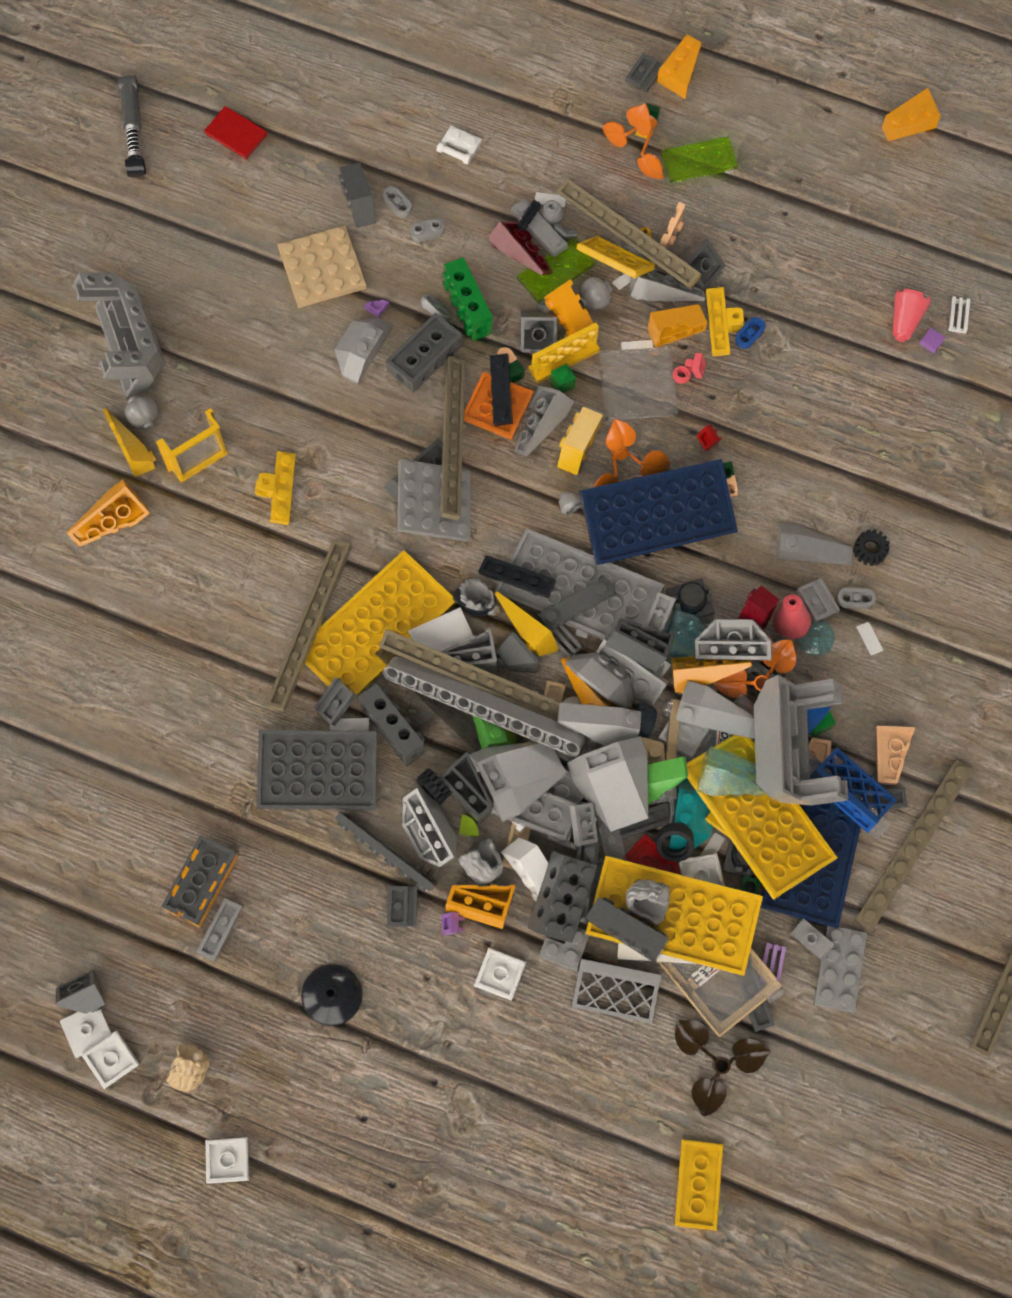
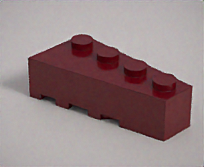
M761 585L757 590L754 588L748 594V599L745 601V606L742 608L738 619H754L764 630L768 626L780 599Z

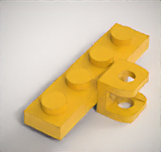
M724 287L706 289L712 357L730 355L728 333L739 332L744 326L743 309L726 308Z
M277 451L274 474L260 473L256 480L255 494L260 497H272L269 521L271 523L289 524L296 454Z

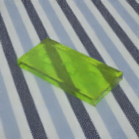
M729 136L661 150V156L670 183L738 168Z
M574 238L566 242L568 248L557 256L553 257L551 254H548L544 257L553 271L551 275H540L528 268L517 276V280L537 303L543 301L545 296L568 280H575L595 266V262L589 255L576 249L578 243Z

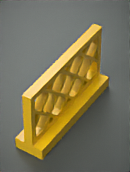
M595 322L532 354V365L528 366V371L535 382L538 384L550 378L552 370L566 363L571 367L599 353L600 348L597 345L598 324Z

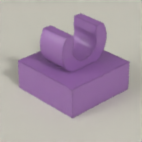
M449 912L442 915V935H452L464 931V928L459 927V921L464 920V917L459 916V912Z

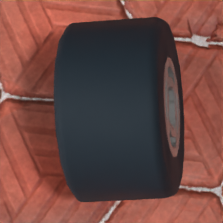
M638 703L633 709L641 712L638 736L648 739L656 722L657 710Z

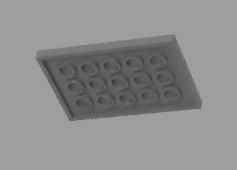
M259 730L257 809L376 810L377 731Z

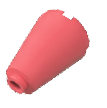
M900 289L896 291L892 331L895 340L905 342L911 338L930 306L931 298L929 296L926 299L923 297L924 293L911 289H904L903 292H900Z
M790 594L784 598L773 617L776 632L787 637V639H799L806 635L812 622L811 615L802 599L795 594Z

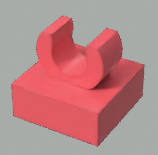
M695 353L694 360L686 359L685 367H688V370L694 373L695 378L703 379L706 361L702 353Z

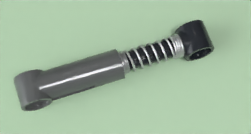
M136 75L118 77L123 129L126 132L128 158L125 159L127 176L146 175L145 162L141 155V147L139 146L140 135L138 133L141 129L137 78Z

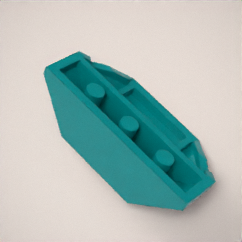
M686 778L678 784L673 823H681L691 829L694 835L695 849L711 837L713 826L705 820L711 811ZM679 835L670 836L668 848L679 850L687 845V840Z

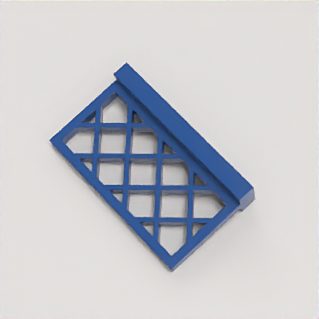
M837 747L811 774L810 779L838 776L836 769H844L845 776L839 777H841V781L847 780L848 801L833 803L868 833L897 799ZM835 755L842 760V764H835ZM823 768H831L832 775L826 772ZM849 770L855 771L857 777H850ZM851 782H858L860 790L853 789ZM864 783L871 785L873 791L865 790ZM854 794L861 795L863 802L859 801ZM867 795L874 796L875 803H868ZM879 796L884 797L890 803L881 804ZM869 808H877L878 816H876Z

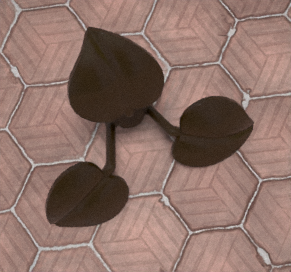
M679 1020L675 1026V1040L679 1049L687 1055H695L700 1049L712 1059V1068L716 1072L711 1080L708 1078L697 1080L691 1091L692 1099L700 1114L707 1116L715 1112L726 1098V1087L721 1082H715L717 1077H720V1074L728 1073L734 1060H736V1066L740 1071L744 1073L756 1072L763 1065L771 1051L757 1040L744 1038L733 1044L732 1051L735 1055L729 1060L722 1056L715 1057L703 1047L709 1039L706 1026L695 1020Z

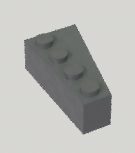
M598 897L586 916V920L656 964L668 944L669 938L667 935L657 929H652L645 921L633 918L632 914L626 909L621 908L620 910L613 906L615 903L604 897L601 899Z

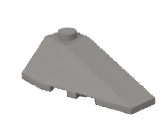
M656 268L637 278L631 277L629 286L630 296L636 300H705L704 290L693 286L690 290L681 282H677L670 274L664 276L657 273L658 269Z

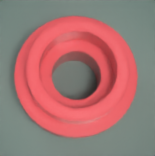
M685 366L675 368L672 373L673 380L679 384L687 383L691 376L690 371Z

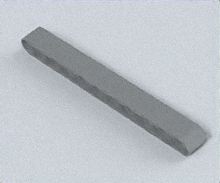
M394 656L383 671L384 676L389 681L569 756L579 755L586 742L585 735L576 733L552 719L402 657Z

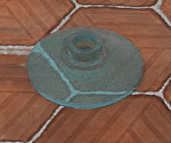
M811 619L812 622L808 632L797 639V643L805 653L812 656H820L830 651L834 644L835 636L832 628L826 622L821 620L814 623L813 619ZM818 633L820 637L816 638L813 634Z

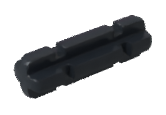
M533 200L531 202V207L527 208L521 217L522 219L517 223L519 230L525 231L528 228V225L537 214L536 212L541 208L539 201Z

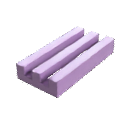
M766 942L762 962L765 965L767 964L769 949H773L769 967L773 974L777 951H780L775 976L777 981L780 982L786 947ZM759 976V983L766 984Z

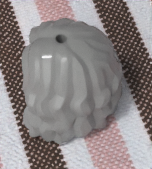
M491 837L480 842L479 845L458 859L460 866L465 869L466 874L475 883L480 885L494 881L503 871L504 864Z
M638 880L626 892V906L631 913L638 915L640 919L646 920L658 927L665 919V913L670 902V887L653 880Z

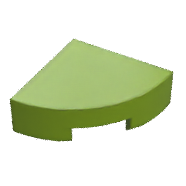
M462 814L459 835L479 837L475 821L469 816Z

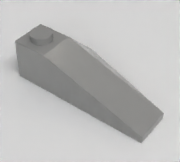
M538 386L528 407L531 409L529 415L524 418L523 422L526 425L519 434L514 453L527 457L566 417L574 401L559 390Z
M778 524L776 559L852 565V546L798 524Z
M691 681L687 682L676 716L677 721L755 739L753 715L738 707L724 696H721L710 687Z
M560 703L557 722L576 733H582L594 743L598 742L603 746H607L618 741L638 737L641 712L619 707Z

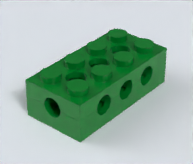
M464 257L444 264V272H442L444 281L442 284L445 291H449L451 295L449 296L450 302L458 310L456 313L459 321H463L465 325L464 331L466 335L470 336L472 341L491 335L493 316Z

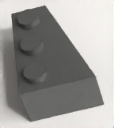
M467 751L439 777L449 788L451 796L480 825L491 815L493 805Z

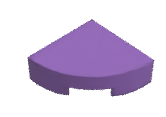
M386 300L369 301L364 305V309L379 318L388 308L389 302Z

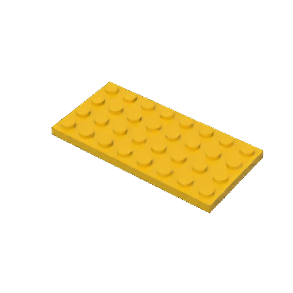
M403 550L319 628L305 665L328 687L336 677L341 679L358 696L383 673L390 660L394 656H398L379 648L386 629L411 639L408 631L446 614L456 604L453 596Z
M733 735L686 763L687 779L773 900L838 858L799 804L779 802L769 797L756 783L755 743L751 738Z
M605 856L594 903L598 897L601 899L606 897L615 903L613 906L620 910L624 908L629 911L626 906V892L634 882L638 880H653L658 883H664L670 887V902L665 913V919L658 927L643 920L649 924V927L663 932L669 938L668 944L661 955L741 976L745 975L763 896ZM631 913L633 918L640 919L638 915ZM588 922L586 935L623 944Z

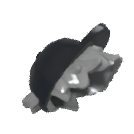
M480 579L466 580L453 594L454 602L464 607L470 615L477 617L495 616L496 613L500 612V607L496 604L492 590H489L485 582H482Z

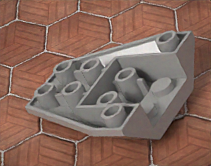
M641 736L618 741L580 755L567 763L573 783L588 802H593L595 812L611 832L649 819L648 755Z
M538 742L486 747L469 755L493 797L494 807L502 822L522 814L566 775V771L555 750Z

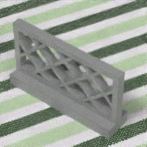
M581 958L572 1007L652 1024L661 975ZM583 972L591 973L596 981L585 987L581 980ZM595 974H597V975H602V977H600L599 979H597V977L595 976ZM606 976L611 977L616 984L607 991L599 982ZM615 978H617V979H622V981H620L619 983H617V981L615 980ZM626 980L631 981L636 988L627 995L619 986ZM635 982H636V983H641L642 985H640L639 987H637V985L635 984ZM598 983L604 993L593 999L587 989ZM580 984H582L584 989L579 992ZM645 985L654 986L653 995L645 999L639 989ZM618 987L624 997L613 1003L607 993ZM586 991L592 1001L586 1005L577 1004L578 995ZM638 991L644 1001L633 1007L627 997ZM606 995L612 1005L606 1009H600L595 1001ZM626 999L632 1009L626 1013H620L615 1005ZM652 999L651 1006L647 1002ZM594 1003L597 1008L591 1007L589 1005ZM644 1003L650 1009L648 1018L640 1017L636 1011ZM614 1007L617 1012L610 1011L609 1009ZM634 1011L636 1016L629 1014Z

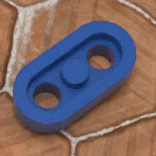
M759 317L751 318L737 333L736 345L742 349L750 348L764 333L765 322Z

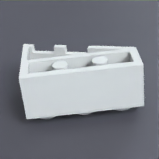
M517 838L501 853L522 879L525 886L532 892V897L536 901L548 862L536 844L522 838Z

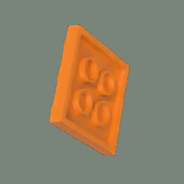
M483 371L464 410L463 421L512 440L533 397L534 391L511 382L513 424L494 426L491 374Z

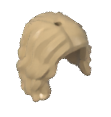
M179 1044L176 1049L177 1056L172 1062L166 1081L174 1089L189 1092L197 1089L205 1079L210 1059L207 1054L202 1050H198L195 1045Z

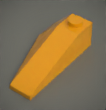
M122 479L109 489L67 531V534L80 547L100 539L101 536L111 532L115 533L124 527L136 525L150 512L135 491Z
M696 656L671 658L674 690L683 694L688 681L709 685L751 667V660H696Z

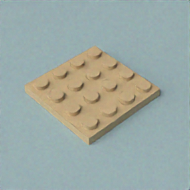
M346 225L277 244L298 308L367 289Z

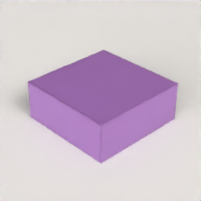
M930 328L919 344L935 353L946 337Z

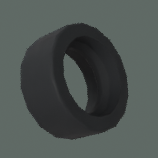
M666 824L657 834L656 849L659 855L667 861H684L691 856L694 850V835L691 829L684 824ZM679 835L687 840V845L682 849L672 850L667 848L663 841L668 836Z

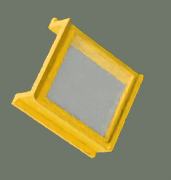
M211 408L205 411L209 428L174 450H170L163 438L156 441L168 472L173 471L181 483L228 454L219 430L220 426L217 424Z

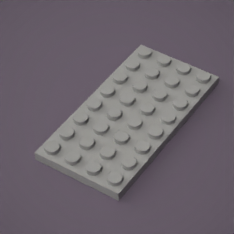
M526 528L509 563L556 579L549 598L503 582H499L494 593L498 591L511 602L540 614L605 577L614 591V596L564 623L604 640L606 637L608 638L610 631L619 618L640 623L644 627L657 593H662L665 585L610 562L596 565L593 555Z

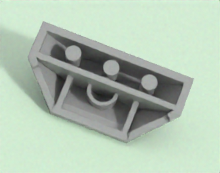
M379 318L353 320L335 348L342 377L359 384L391 332L392 324Z
M715 619L695 639L696 659L772 660V640L754 619Z
M599 652L573 655L566 661L565 664L580 679L612 703L626 709L634 704L635 700L629 675L625 673L623 668L613 664L607 656Z
M416 788L403 798L402 826L419 858L442 867L456 857L457 837L439 804L420 788Z

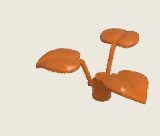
M646 103L631 107L627 111V119L635 127L632 130L624 132V127L620 123L613 121L603 125L602 129L605 136L617 147H624L627 144L626 136L636 130L642 136L647 135L641 152L642 157L637 159L638 167L642 173L650 178L663 179L665 177L659 159L651 153L645 154L650 137L653 135L652 131L657 126V120L650 115Z
M613 419L612 426L606 436V445L613 455L611 459L613 460L615 475L613 476L611 473L603 474L596 481L594 487L621 482L617 479L618 469L616 460H624L627 456L642 465L640 468L642 476L665 472L669 468L670 462L666 454L659 450H653L646 454L644 462L633 456L626 447L631 446L635 442L636 433L634 429L622 420Z
M780 640L772 644V660H763L765 665L771 667L766 675H759L754 681H746L747 673L745 670L713 682L714 686L721 693L731 698L744 696L747 693L746 685H754L757 690L761 691L765 681L770 679L769 676L774 669L778 673L783 674L790 672L795 667L796 653L792 640Z

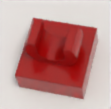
M706 425L696 435L704 451L710 450L721 440V437H718L716 434L717 430L713 429L712 425Z

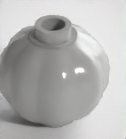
M591 277L582 283L580 288L581 299L579 301L583 307L587 306L592 310L603 309L611 300L610 293L612 288L607 280L602 281L599 277Z
M136 395L128 400L129 404L125 407L127 422L135 428H145V430L154 427V422L159 415L157 403L148 396Z

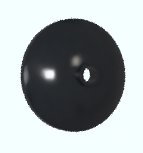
M336 964L324 965L315 969L305 980L301 992L302 1005L308 1016L315 1022L325 1026H338L352 1019L358 1012L362 1002V987L356 975L348 968ZM329 990H334L335 992L332 997L327 996Z

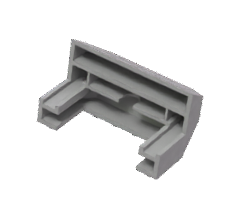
M79 273L72 285L77 293V301H97L95 309L110 350L105 352L107 360L99 362V367H102L104 373L103 379H119L126 398L146 392L165 365V360L142 297L133 285L115 273Z
M778 674L765 681L754 704L756 783L769 797L779 802L818 805L848 801L847 780L841 781L839 776L810 779L807 710L843 704V685L833 678L795 685Z

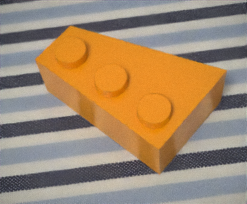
M687 34L659 68L657 83L686 99L702 42Z
M926 88L885 116L882 129L887 141L937 127L941 115L929 89Z
M699 304L650 312L647 330L655 348L705 331L707 320Z

